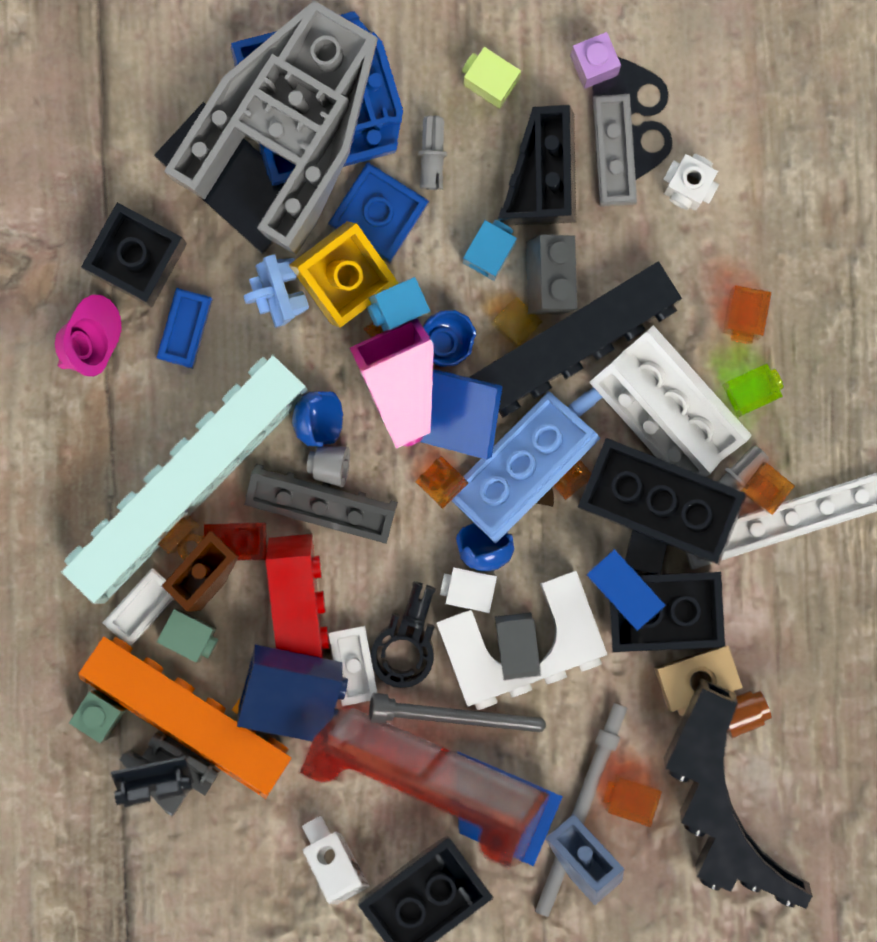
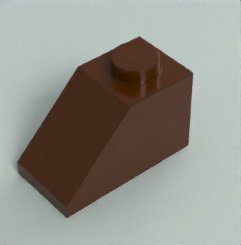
M210 531L161 587L187 612L201 611L226 583L239 556L213 531Z

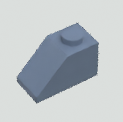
M574 814L546 837L548 845L569 878L594 905L600 902L623 881L624 868Z

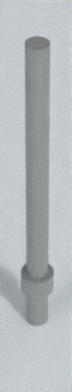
M613 703L604 730H599L595 744L598 746L571 816L574 814L583 825L612 750L616 751L621 738L617 735L628 708ZM557 857L554 859L535 909L536 913L546 917L550 915L566 872Z

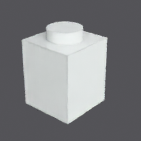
M453 567L452 575L444 573L440 595L447 596L445 604L490 613L497 576Z

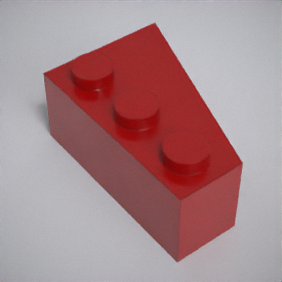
M313 533L269 537L266 568L276 649L323 658V649H329V634L327 626L321 627L320 614L326 613L324 591L318 592L317 578H322L320 556L314 555Z

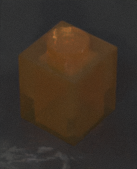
M735 285L730 290L722 333L731 334L732 341L752 344L753 339L759 340L764 336L772 292Z
M616 774L614 782L608 780L603 792L602 802L607 803L605 807L607 813L651 827L662 791L659 788Z

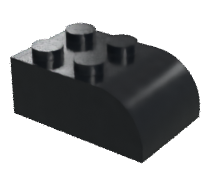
M721 572L639 576L665 606L638 631L609 601L612 652L725 647Z
M446 836L425 849L361 897L358 907L384 942H436L494 897L450 837Z

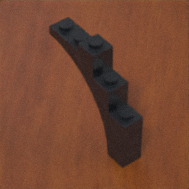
M701 678L664 756L665 769L669 770L668 773L672 777L682 782L694 781L680 809L681 823L692 834L704 837L705 834L709 835L695 864L696 876L700 878V882L710 889L718 891L723 888L729 892L732 891L738 879L745 888L759 893L763 890L775 895L774 898L785 906L795 907V905L807 909L813 897L810 883L785 870L761 850L743 827L730 800L725 782L724 755L728 729L738 704L736 693Z

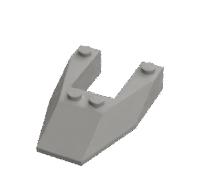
M312 1L222 78L164 172L174 182L205 200L245 135L293 163L296 167L257 229L266 238L297 255L315 227L350 153L378 40L377 37L320 3Z

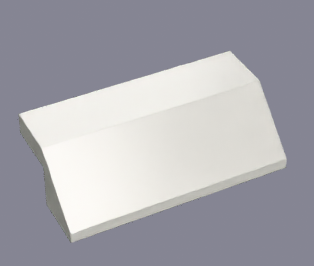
M654 325L630 344L589 382L657 458L704 477L711 474L724 458L746 443L752 436Z

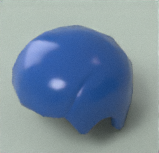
M444 310L431 315L422 325L433 344L434 365L438 367H453L464 361L472 353L476 329L468 316L457 310Z
M313 391L302 396L293 410L292 425L296 437L307 446L322 447L326 444L336 443L343 423L342 404L336 393Z
M475 523L463 527L456 536L461 560L468 567L476 571L498 570L510 562L515 550L512 534L507 532L495 544Z

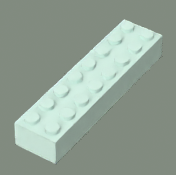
M274 355L268 360L264 357L258 360L248 372L251 378L242 387L238 384L234 385L224 395L222 401L226 404L216 414L209 411L197 423L196 428L199 431L190 440L183 438L170 451L169 454L173 458L164 467L160 465L155 466L145 476L143 481L147 485L139 493L130 492L118 504L117 508L120 512L110 521L104 519L91 532L90 535L94 539L83 548L78 546L66 557L64 562L68 566L61 573L93 604L106 603L294 410L299 399L309 393L306 386Z

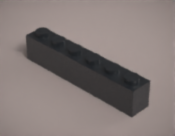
M658 261L469 378L502 386L499 413L502 418H505L521 408L518 401L531 394L533 399L538 398L553 388L550 382L562 375L567 380L584 369L581 363L586 359L594 356L596 361L615 350L612 344L625 336L626 340L630 341L646 331L644 324L656 317L658 322H661L676 313L678 310L675 305L680 302L682 297Z

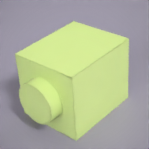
M486 47L482 49L479 55L472 53L462 69V72L466 74L464 76V86L499 109L520 80L521 70Z

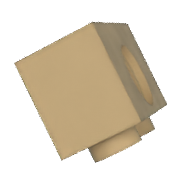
M725 645V647H715L654 668L668 710L671 712L678 710L679 716L684 715L695 692L690 686V678L697 671L705 672L709 682L734 692L743 688L728 645Z

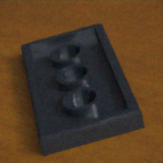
M204 102L154 154L155 158L165 167L168 166L206 104ZM243 138L205 200L201 197L199 198L262 255L274 243L266 238L257 227L285 183L272 186L261 153Z

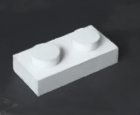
M361 626L328 633L333 660L342 662L343 677L348 678L346 695L344 700H341L342 706L370 701L372 693H378L371 662L366 627Z

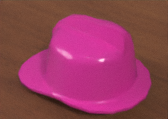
M90 295L82 299L77 305L68 323L60 328L55 336L54 345L59 359V368L71 369L89 377L97 376L103 372L122 331L120 314L110 299L103 295Z

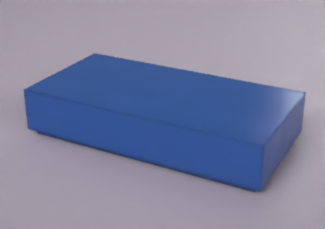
M176 288L158 350V360L191 369L194 368L212 304V297Z
M615 549L586 574L636 631L665 606Z

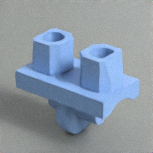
M274 254L264 257V261L256 265L259 276L249 279L252 292L245 294L243 297L245 304L257 303L260 314L270 312L274 326L277 328L286 325L293 318L309 309V305L303 291L287 294L284 282L297 278L289 267V264L294 259H276Z

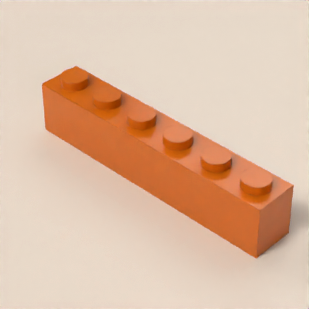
M106 637L101 639L78 673L82 681L165 733L210 764L214 763L215 767L264 799L268 797L292 757L286 754L289 749L285 745L271 737L268 741H265L255 734L256 730L237 727V721L224 714L226 708L210 697L203 701L193 694L195 688L179 677L172 681L162 674L164 668L148 657H145L143 661L131 654L133 648L117 637H114L112 641Z

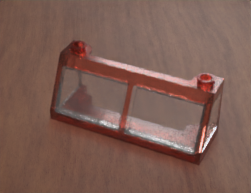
M351 705L344 706L314 737L299 772L308 778L324 783L337 780L341 772L352 769L482 828L479 836L481 852L488 859L507 868L522 864L551 795L387 721L385 724L370 723L369 713Z

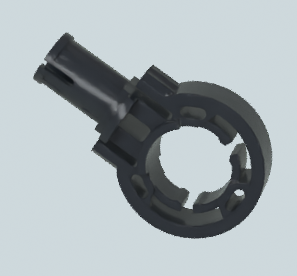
M413 581V587L398 633H395L400 614L393 613L389 626L384 628L374 640L371 650L372 667L376 675L390 686L407 688L417 685L427 677L433 666L434 648L431 637L435 628L434 625L428 623L423 640H419L433 594L436 591L435 587L428 584L426 585L423 597L420 599L419 596L423 583ZM408 625L415 627L413 634L406 632ZM388 635L391 636V637L388 638L386 641H383V639H384L386 636H388ZM407 640L413 643L420 653V659L416 664V668L420 669L423 658L427 660V664L418 675L405 679V677L415 673L413 668H410L408 671H399L392 668L387 660H384L382 664L388 671L386 673L378 662V646H383L381 658H385L386 649L392 642ZM424 646L427 648V654L424 653Z

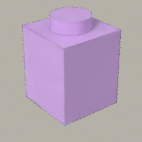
M607 32L572 47L570 57L584 89L618 76L621 64Z

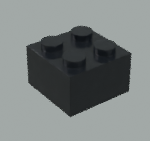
M117 202L81 268L88 274L152 308L187 243L181 236Z

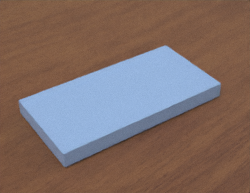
M548 391L494 445L492 457L487 460L481 458L445 495L496 544L601 438L565 404Z

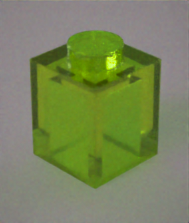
M767 363L722 385L737 418L783 397L780 391L784 389L782 379L775 368L770 370Z

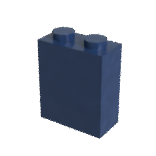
M255 644L238 705L237 727L325 744L328 731H335L339 716V709L335 708L337 700H344L347 691L348 678L343 677L342 662Z

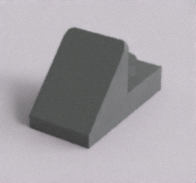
M532 613L495 616L503 680L541 676L535 622L532 618Z

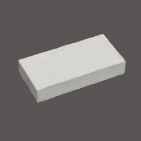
M151 568L102 623L119 639L132 647L173 602L174 598L161 587L166 579L154 568Z

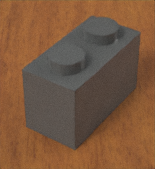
M538 235L526 241L528 314L563 315L577 310L575 235Z

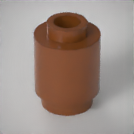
M751 691L736 696L738 704L729 726L728 734L731 738H735L764 726V721L772 718L769 706L761 691L753 694Z

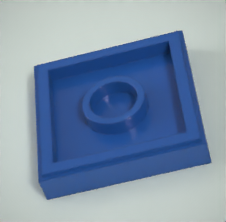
M367 162L328 222V225L336 230L346 221L357 223L379 256L390 264L428 206L429 201Z
M436 369L433 370L431 430L429 434L423 436L420 442L486 460L491 458L502 386Z

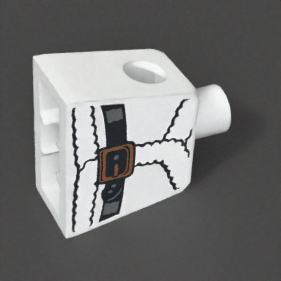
M322 816L302 826L311 844L303 849V853L328 904L338 905L370 887L341 833H330ZM333 849L335 858L332 863L327 865L324 854L327 850Z

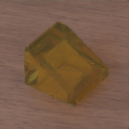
M515 297L492 320L491 324L517 348L543 321L535 314H528V307Z

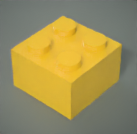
M348 221L289 264V267L330 324L339 328L365 310L367 306L371 305L368 297L399 284L358 224Z

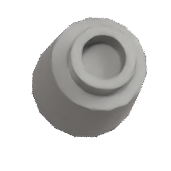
M318 447L316 452L310 451L307 460V472L313 473V478L316 480L344 487L350 464L349 447Z

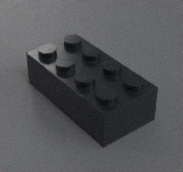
M606 438L578 507L585 512L720 565L746 501L747 494Z

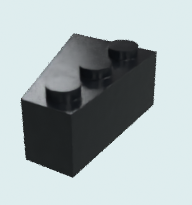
M570 105L533 107L519 149L520 154L516 167L509 181L507 196L498 219L507 226L576 223L574 112Z

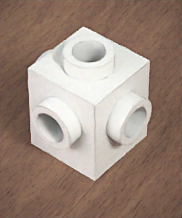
M685 154L681 163L672 162L663 180L669 183L664 195L670 197L669 200L676 206L685 210L691 208L696 211L702 201L709 204L719 184L713 180L718 171L711 168L713 163L705 157L693 154L691 157ZM687 175L700 180V182L696 185L690 184L687 181Z

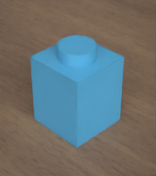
M485 220L463 257V264L495 281L516 244L517 238L512 235L514 230L498 220H494L493 224Z
M416 277L368 297L371 305L367 306L369 315L375 326L381 325L383 331L395 328L430 312Z

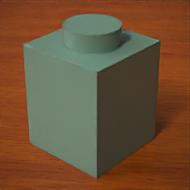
M173 609L157 643L197 663L201 661L202 657L209 659L219 639L213 637L217 628L180 609Z
M92 690L88 692L69 724L97 742L102 743L107 741L127 709L98 690Z

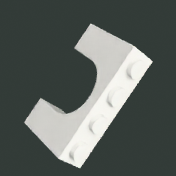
M577 571L540 583L555 627L553 644L546 656L539 661L541 676L503 680L501 663L488 653L471 609L436 622L467 707L475 704L476 709L481 710L498 703L496 699L498 695L510 692L511 697H516L531 691V683L545 679L546 685L566 678L565 671L579 666L582 672L602 664L600 658L608 654Z

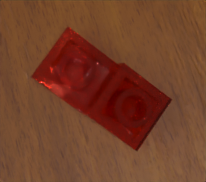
M267 523L204 524V538L210 531H213L239 556L237 561L266 560Z

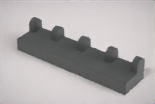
M256 463L251 473L244 505L387 544L398 502L391 500L390 503H385L367 498L366 493L360 491L356 495L330 488L331 484L326 482L319 485L297 479L295 474L290 472L286 476L264 470V465Z

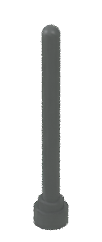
M372 693L370 699V723L385 724L386 720L393 721L395 717L531 732H542L546 728L545 720L539 717L396 703L394 698H389L388 694Z

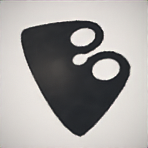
M620 57L618 59L621 67L618 76L593 85V96L630 94L631 116L635 113H639L642 116L659 114L665 109L668 102L669 93L667 85L659 76L640 65ZM651 84L659 89L661 97L658 104L653 107H645L638 101V91L643 85ZM644 121L639 126L632 124L636 180L658 166L668 157L672 150L671 133L660 122ZM657 130L663 135L664 145L661 150L651 153L642 147L641 137L646 131Z

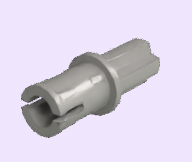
M426 116L423 118L422 151H418V156H421L420 189L443 190V157H447V152L443 151L444 120L440 116Z
M752 446L731 469L728 467L724 469L727 473L718 482L739 491L742 488L746 490L748 488L746 484L765 466L769 458L759 447Z

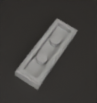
M630 94L593 96L600 207L636 205L637 194Z

